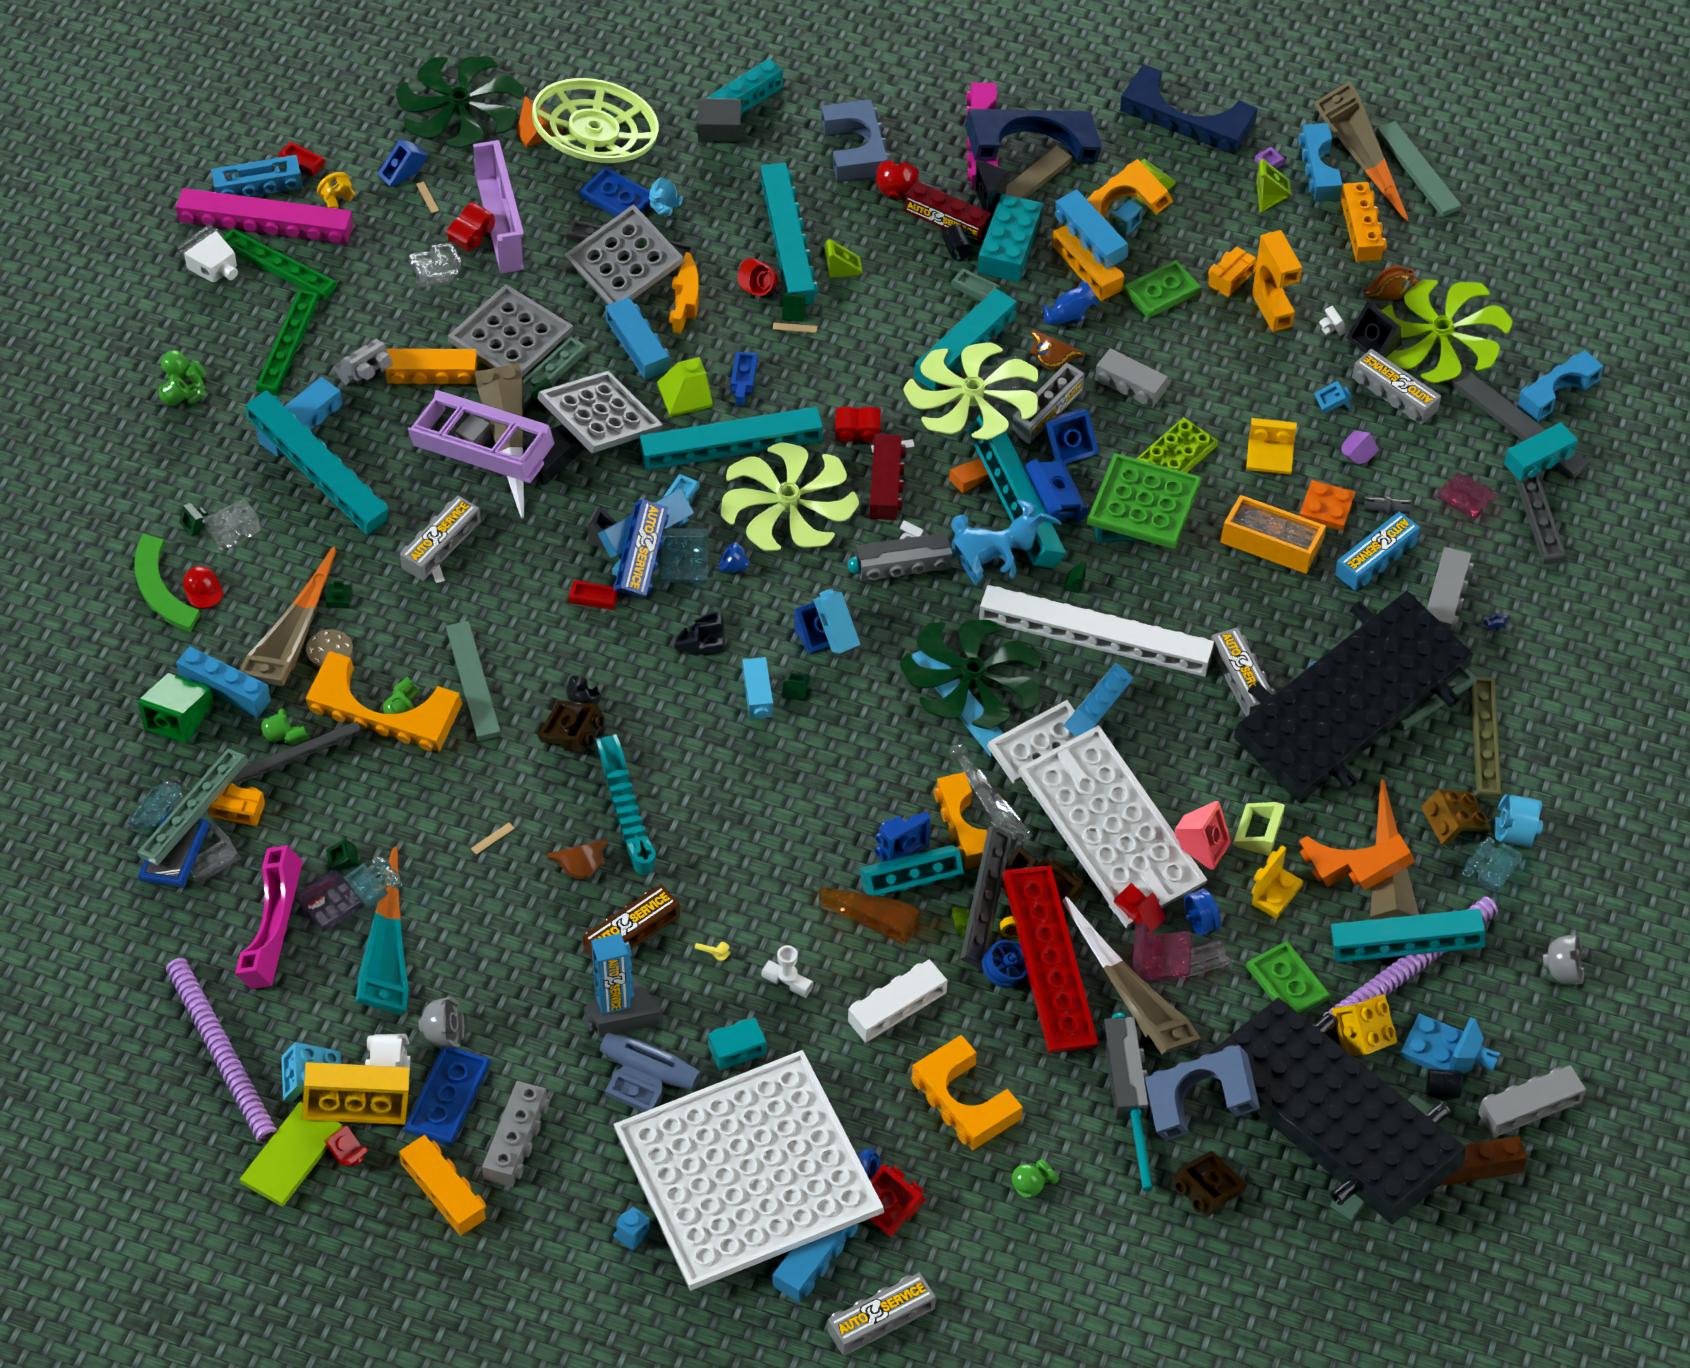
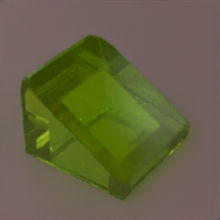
M953 907L952 914L955 929L964 938L970 910Z

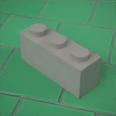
M1110 348L1096 365L1095 380L1137 400L1141 404L1153 408L1166 392L1168 376Z

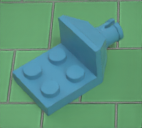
M1419 1013L1401 1050L1400 1057L1427 1069L1459 1070L1464 1074L1471 1071L1474 1064L1485 1067L1493 1072L1500 1053L1482 1046L1484 1037L1475 1018L1470 1017L1465 1030L1462 1031Z

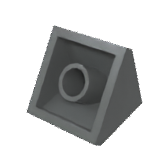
M698 98V141L741 142V99Z

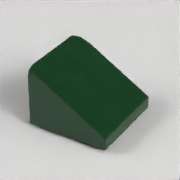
M783 293L782 320L804 321L805 295Z
M548 378L543 379L531 389L532 405L543 413L548 409L537 397L539 391L552 388Z
M1082 561L1068 572L1063 590L1078 594L1081 592L1086 577V562Z
M788 672L783 681L782 697L805 700L810 676Z
M347 839L326 849L331 871L355 867L360 864L356 846Z

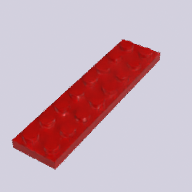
M1051 865L1004 870L1002 876L1048 1054L1096 1048L1098 1040Z

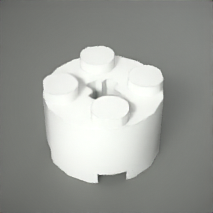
M375 1034L374 1036H368L367 1049L370 1051V1059H366L365 1065L409 1067L410 1075V1056H407L404 1046L409 1045L407 1035Z

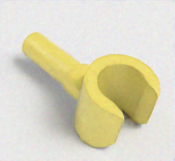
M721 942L716 948L698 943L695 944V949L713 954L718 961H724L731 954L728 951L730 947L725 942Z

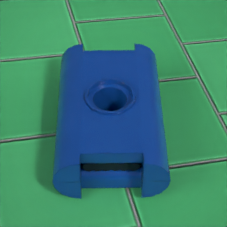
M1057 458L1055 462H1038L1037 459H1034L1026 464L1024 469L1047 514L1056 519L1074 518L1075 521H1080L1088 515L1089 511L1061 458Z

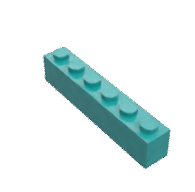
M995 288L915 363L914 379L933 391H936L941 385L944 386L926 378L922 374L920 367L927 355L934 350L948 349L944 364L951 372L958 373L963 366L961 359L962 351L970 345L989 343V340L994 335H998L1008 322H1012L1016 317L1017 301Z
M1481 909L1331 924L1335 963L1485 947V929Z

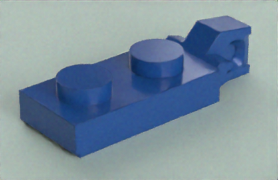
M736 352L730 384L731 393L735 394L736 406H744L746 395H751L753 392L758 353Z

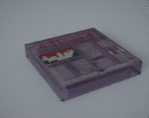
M337 870L332 871L295 894V900L322 932L364 907L363 901Z

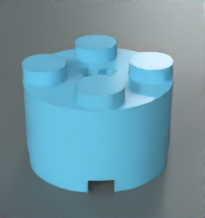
M1505 794L1498 806V809L1502 810L1500 818H1495L1494 832L1496 840L1507 844L1532 847L1535 835H1540L1543 827L1542 820H1539L1542 808L1541 800Z

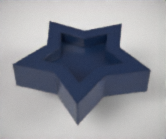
M1495 613L1492 617L1483 619V623L1488 626L1489 631L1495 628L1500 630L1501 628H1506L1505 623L1511 619L1510 615Z

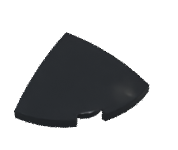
M722 610L696 619L695 624L689 628V632L687 628H684L675 640V649L702 654L725 652Z

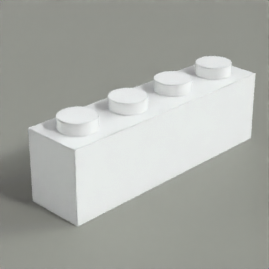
M930 959L924 963H918L908 973L895 977L890 984L883 988L875 989L870 996L862 1001L854 1002L848 1009V1022L866 1043L946 994L947 979Z

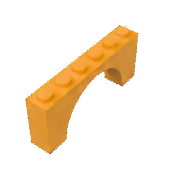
M332 651L328 652L306 696L308 707L313 713L331 716L338 722L354 723L358 721L361 729L365 730L368 728L381 736L387 737L389 735L397 738L402 743H413L419 745L424 750L440 752L462 706L461 697L458 692L437 686L433 694L423 704L410 711L399 714L374 712L362 706L351 694L350 682L354 671L351 658Z

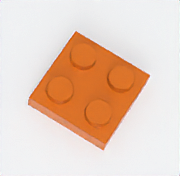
M1311 480L1299 516L1326 525V527L1343 531L1355 498V492Z

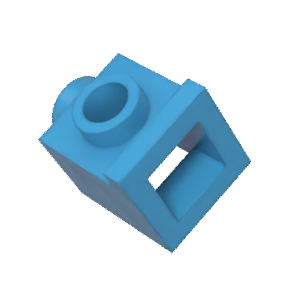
M1128 200L1124 205H1120L1116 211L1112 210L1110 212L1109 223L1118 233L1127 237L1141 223L1143 207Z
M632 1207L618 1218L616 1222L617 1231L613 1234V1237L634 1251L650 1233L649 1217L635 1207Z

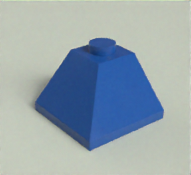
M1076 409L1060 414L1045 422L1055 461L1057 458H1061L1064 464L1099 454L1088 410Z

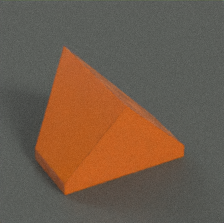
M525 96L517 135L527 148L545 140L533 124L532 107L534 102ZM540 107V110H542V111H544V112L550 114V113L547 112L545 109H543L542 107ZM538 116V121L542 128L551 137L554 136L550 128V122ZM556 125L559 133L563 134V127Z

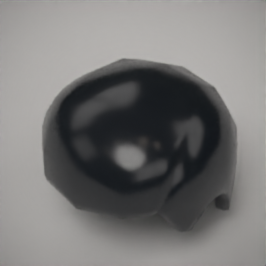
M571 676L566 688V695L570 702L598 704L602 694L598 692V687L589 689L587 679L579 676Z

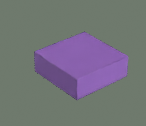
M1272 147L1255 156V162L1258 165L1261 159H1264L1275 169L1285 164V158Z

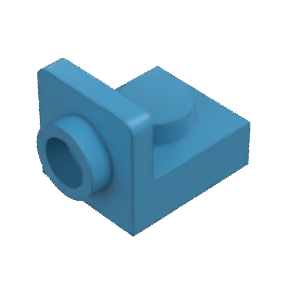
M1339 381L1314 393L1324 414L1343 404L1348 409L1352 408L1349 401L1352 399V396L1347 386L1342 388Z

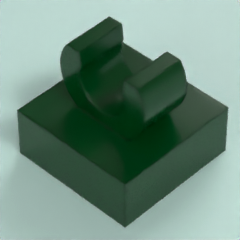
M189 503L183 505L179 523L193 537L200 534L201 527L206 525L203 517L208 516L209 513L203 507L196 509Z
M334 580V584H328L326 608L350 609L352 585L344 584V581Z

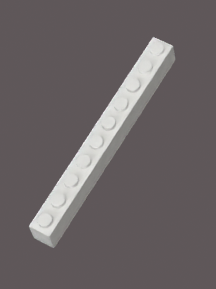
M987 585L980 605L979 620H991L1000 626L1206 677L1213 653L1214 641L1203 637H1195L1183 632H1175L1159 626H1151L1135 620H1127L1114 615L1095 612L1091 609H1083L1046 598L1026 595L1025 593L1006 590L1002 587Z

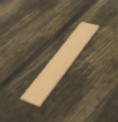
M417 183L416 185L431 213L438 212L439 209L425 183Z
M773 323L774 330L817 333V326Z
M507 823L473 846L471 850L478 854L515 828L510 823Z

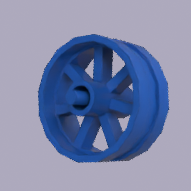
M1203 888L1196 893L1192 892L1185 895L1186 919L1189 920L1197 935L1204 936L1209 932L1218 931L1221 926L1219 906L1216 905L1211 894Z
M998 941L985 953L982 960V968L985 975L992 983L999 987H1015L1028 974L1021 946L1014 941ZM996 951L999 957L992 955V952Z

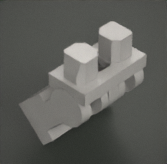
M374 339L368 345H364L354 351L350 356L341 359V362L337 363L333 368L346 386L362 378L369 380L374 376L375 370L380 367L387 369L392 366V361L387 353L385 344L378 339Z

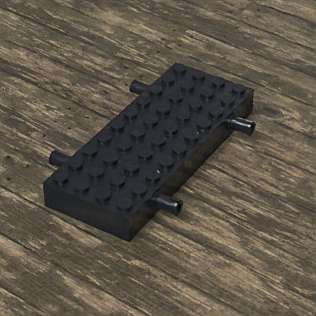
M1407 590L1377 614H1373L1361 601H1358L1357 604L1355 603L1350 609V613L1357 617L1363 625L1276 694L1272 695L1259 681H1256L1255 685L1252 684L1248 689V693L1261 706L1236 725L1233 738L1298 803H1301L1333 776L1346 790H1350V786L1354 787L1359 779L1345 766L1435 694L1449 708H1452V704L1456 705L1461 697L1447 684L1469 667L1474 654Z
M1278 997L1207 1054L1223 1051L1228 1046L1239 1045L1248 1054L1260 1106V1109L1255 1110V1112L1342 1183L1330 1192L1334 1202L1339 1199L1337 1204L1341 1206L1355 1194L1393 1225L1464 1165L1466 1146L1438 1125L1451 1114L1450 1109L1447 1105L1441 1108L1444 1103L1438 1102L1435 1107L1424 1114L1326 1035L1338 1025L1334 1015L1326 1013L1319 1021L1312 1024ZM1225 1096L1219 1099V1104L1223 1110L1227 1107Z

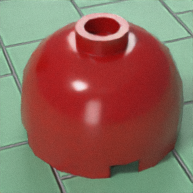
M885 161L878 165L876 183L879 190L885 196L897 201L905 198V194L914 182L919 181V171L915 166L906 162H901V165H894V161Z

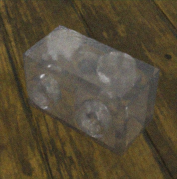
M245 498L204 518L207 534L220 551L261 531L258 515Z

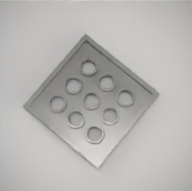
M634 204L564 254L566 260L608 305L630 297L631 300L635 299L685 262L683 256ZM629 229L635 230L631 235H624ZM617 242V245L615 247H607L609 243ZM647 243L644 248H637L638 244ZM593 255H600L597 260H589ZM624 255L630 256L626 261L619 260ZM659 256V259L657 261H649L651 257ZM605 268H612L608 274L602 273ZM637 268L642 269L639 274H631ZM619 281L625 282L621 287H614Z
M505 284L448 335V342L459 349H476L477 360L491 369L519 363L523 378L573 332V325ZM513 309L511 312H504L503 310ZM526 319H529V320H530L529 322H526V323L520 322V320H526ZM490 322H499L497 325L489 324ZM537 330H547L545 333L537 332ZM507 332H508V333H512V332H515V333H516V334H514V335H512V336L506 335ZM484 335L482 338H475L474 336ZM530 342L533 343V344L530 345V346H523V345H522L523 343H530ZM497 345H500V346H501V347L498 348V349H493V348H491V346H497ZM509 356H518L516 359H508Z
M609 371L539 391L537 397L591 453L639 439L640 435L661 432L663 426Z

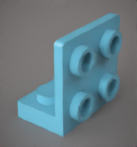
M294 1042L281 1057L283 1101L293 1103L304 1092L306 1062L341 1064V1052Z

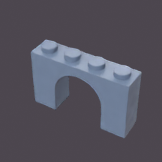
M871 99L821 106V123L825 136L855 133L868 140V143L859 148L833 151V168L837 182L876 177L878 165L885 161H891L890 154L885 152L887 150L886 139L881 137L883 134L881 122L877 123L878 110L877 107L873 108Z
M1239 1045L1225 1047L1223 1051L1205 1054L1197 1060L1182 1062L1174 1068L1154 1072L1153 1075L1145 1077L1156 1132L1165 1141L1189 1133L1184 1112V1099L1189 1089L1203 1079L1214 1078L1221 1080L1227 1108L1236 1117L1260 1109L1248 1054Z

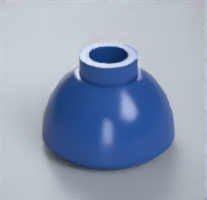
M731 543L724 551L719 562L720 571L735 573L737 571L744 572L747 569L750 561L746 559L745 551L738 543Z
M872 1148L862 1150L856 1154L869 1180L880 1169L879 1155Z

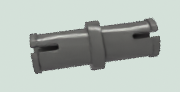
M1365 496L1364 511H1382L1385 514H1389V512L1398 513L1400 511L1401 513L1410 514L1411 499H1391V496H1386V498Z

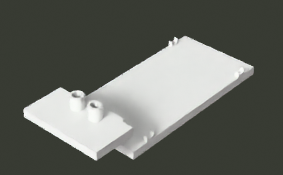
M1068 700L994 738L988 742L987 747L1013 784L1022 779L1024 780L1033 798L1035 797L1109 903L1108 907L1112 909L1113 914H1116L1124 927L1127 928L1135 924V922L1113 901L1131 883L1146 897L1154 893L1161 908L1206 884L1207 878L1192 857L1181 849L1174 831L1101 727L1098 725L1076 737L1063 726L1075 711Z

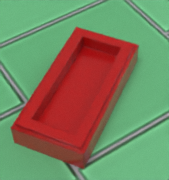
M291 141L278 153V158L297 155L299 169L311 176H314L326 164L325 158Z
M573 580L568 602L614 610L619 592L613 590L614 586Z

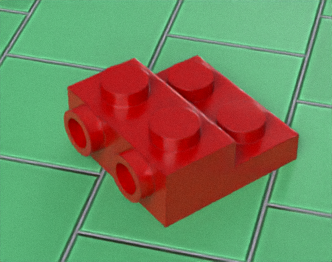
M883 1164L871 1178L870 1182L884 1207V1213L869 1220L888 1236L892 1237L907 1218L911 1219L927 1199L922 1196L924 1190L914 1181L909 1185L903 1180L905 1174L893 1165L890 1169Z

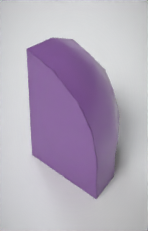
M1353 431L1345 440L1341 449L1347 459L1358 464L1366 463L1379 451L1371 433Z

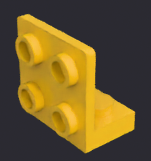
M1252 418L1246 469L1290 475L1292 472L1297 423Z
M1283 845L1277 852L1273 851L1270 854L1264 869H1258L1254 876L1256 883L1251 891V894H1253L1252 905L1275 919L1280 916L1303 885L1302 879L1283 869L1286 847Z
M1385 994L1372 997L1357 1004L1331 1009L1332 1014L1338 1021L1336 1029L1341 1047L1353 1057L1370 1054L1397 1043L1396 1031Z

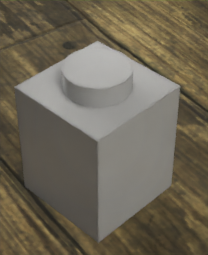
M470 414L455 431L456 438L484 446L491 438L490 423L483 418Z

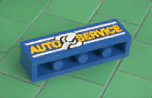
M644 499L635 502L614 591L636 598L644 597L651 591L652 581L650 579L652 572L655 571L658 564L656 555L663 544V536H661L663 527H666L669 520L667 506Z

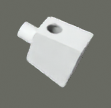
M216 231L184 253L187 268L211 282H216L223 276L228 280H233L238 274L234 251Z

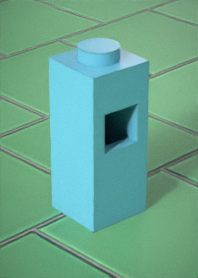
M828 589L821 592L820 597L813 599L832 652L842 653L861 645L842 592Z
M766 657L742 659L749 719L773 717V700Z

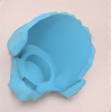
M662 177L653 183L649 194L651 207L658 214L665 217L671 215L673 209L679 207L684 198L680 196L677 199L675 185Z

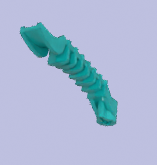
M616 734L597 738L595 742L602 762L604 777L607 780V788L610 790V798L613 800L614 811L617 813V821L620 822L624 843L627 845V853L631 857L634 870L638 874L648 875L655 869L656 852L648 836H646L645 826H642V817L639 816V807L636 805L635 795H632V783H629V772L626 770V762L619 739Z

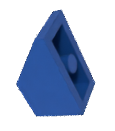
M399 139L377 174L389 186L393 187L417 174L428 155L416 143Z

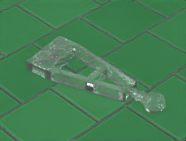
M962 744L952 745L949 749V757L952 761L961 764L962 772H965L970 785L993 819L991 821L992 825L1011 834L1013 839L1019 838L1027 842L1032 837V834L983 773L973 766L967 758V748Z
M175 775L165 777L162 782L163 790L168 794H172L175 800L171 804L172 811L188 795L183 796L180 790L182 786L181 780ZM205 812L199 819L207 820L210 824L209 828L221 841L197 855L191 873L198 884L241 859L230 838Z

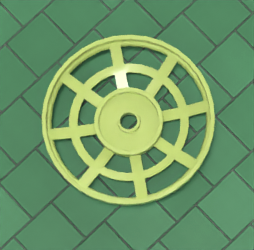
M576 78L555 82L540 91L532 107L533 124L543 139L561 152L586 161L618 163L636 159L652 148L658 136L659 123L656 114L647 102L634 92L603 80ZM585 89L595 90L596 94L594 100L575 99L570 101L564 91ZM604 92L622 98L634 107L624 112L612 104L603 102ZM555 94L562 102L553 110L551 115L540 110V106L544 101ZM593 106V109L577 110L575 107ZM601 108L611 111L618 116L614 118L612 115L601 111ZM564 110H568L571 114L569 122L557 117ZM641 112L647 119L651 132L638 133L637 126L632 117ZM538 116L550 122V128L554 136L551 137L542 128L538 121ZM626 122L631 133L619 132V124ZM556 125L568 128L570 134L561 136ZM617 139L629 140L622 148L614 144ZM650 139L649 143L643 148L632 153L627 152L633 147L636 140ZM578 141L586 145V150L569 142ZM607 147L611 151L595 152L594 148Z

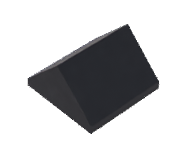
M976 160L974 191L982 209L991 213L992 220L1001 194H1006L1007 170L982 160Z
M1367 301L1346 337L1365 354L1370 349H1373L1385 358L1402 345L1401 326L1370 301Z

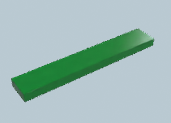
M233 228L223 237L235 255L303 290L320 293V298L323 300L338 287L337 281Z
M298 289L256 384V392L263 393L267 390L271 395L278 396L320 300V293Z

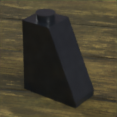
M563 424L550 429L555 444L542 460L544 465L537 474L543 485L548 484L583 451L582 443ZM537 434L523 439L524 453L537 437Z

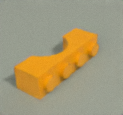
M965 772L937 778V788L934 789V797L937 803H941L943 821L948 822L949 838L951 842L955 841L956 848L960 850L965 870L978 867L982 859L987 830L970 826L961 816V813L971 805L972 790Z

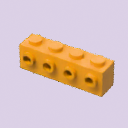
M1368 182L1345 183L1342 186L1340 199L1356 262L1382 260L1383 251H1386L1387 243L1386 239L1382 238L1383 228L1382 223L1378 222V207L1374 206V191H1370Z

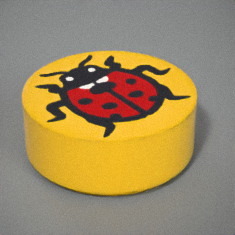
M1013 916L1004 918L1000 922L1001 934L1007 938L1018 937Z

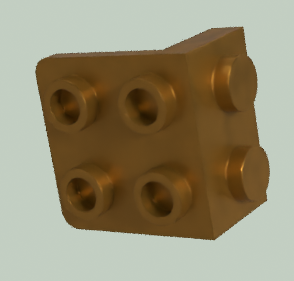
M1437 789L1421 806L1441 845H1449L1462 830L1488 832L1491 829L1486 815L1477 803L1476 797L1468 791Z

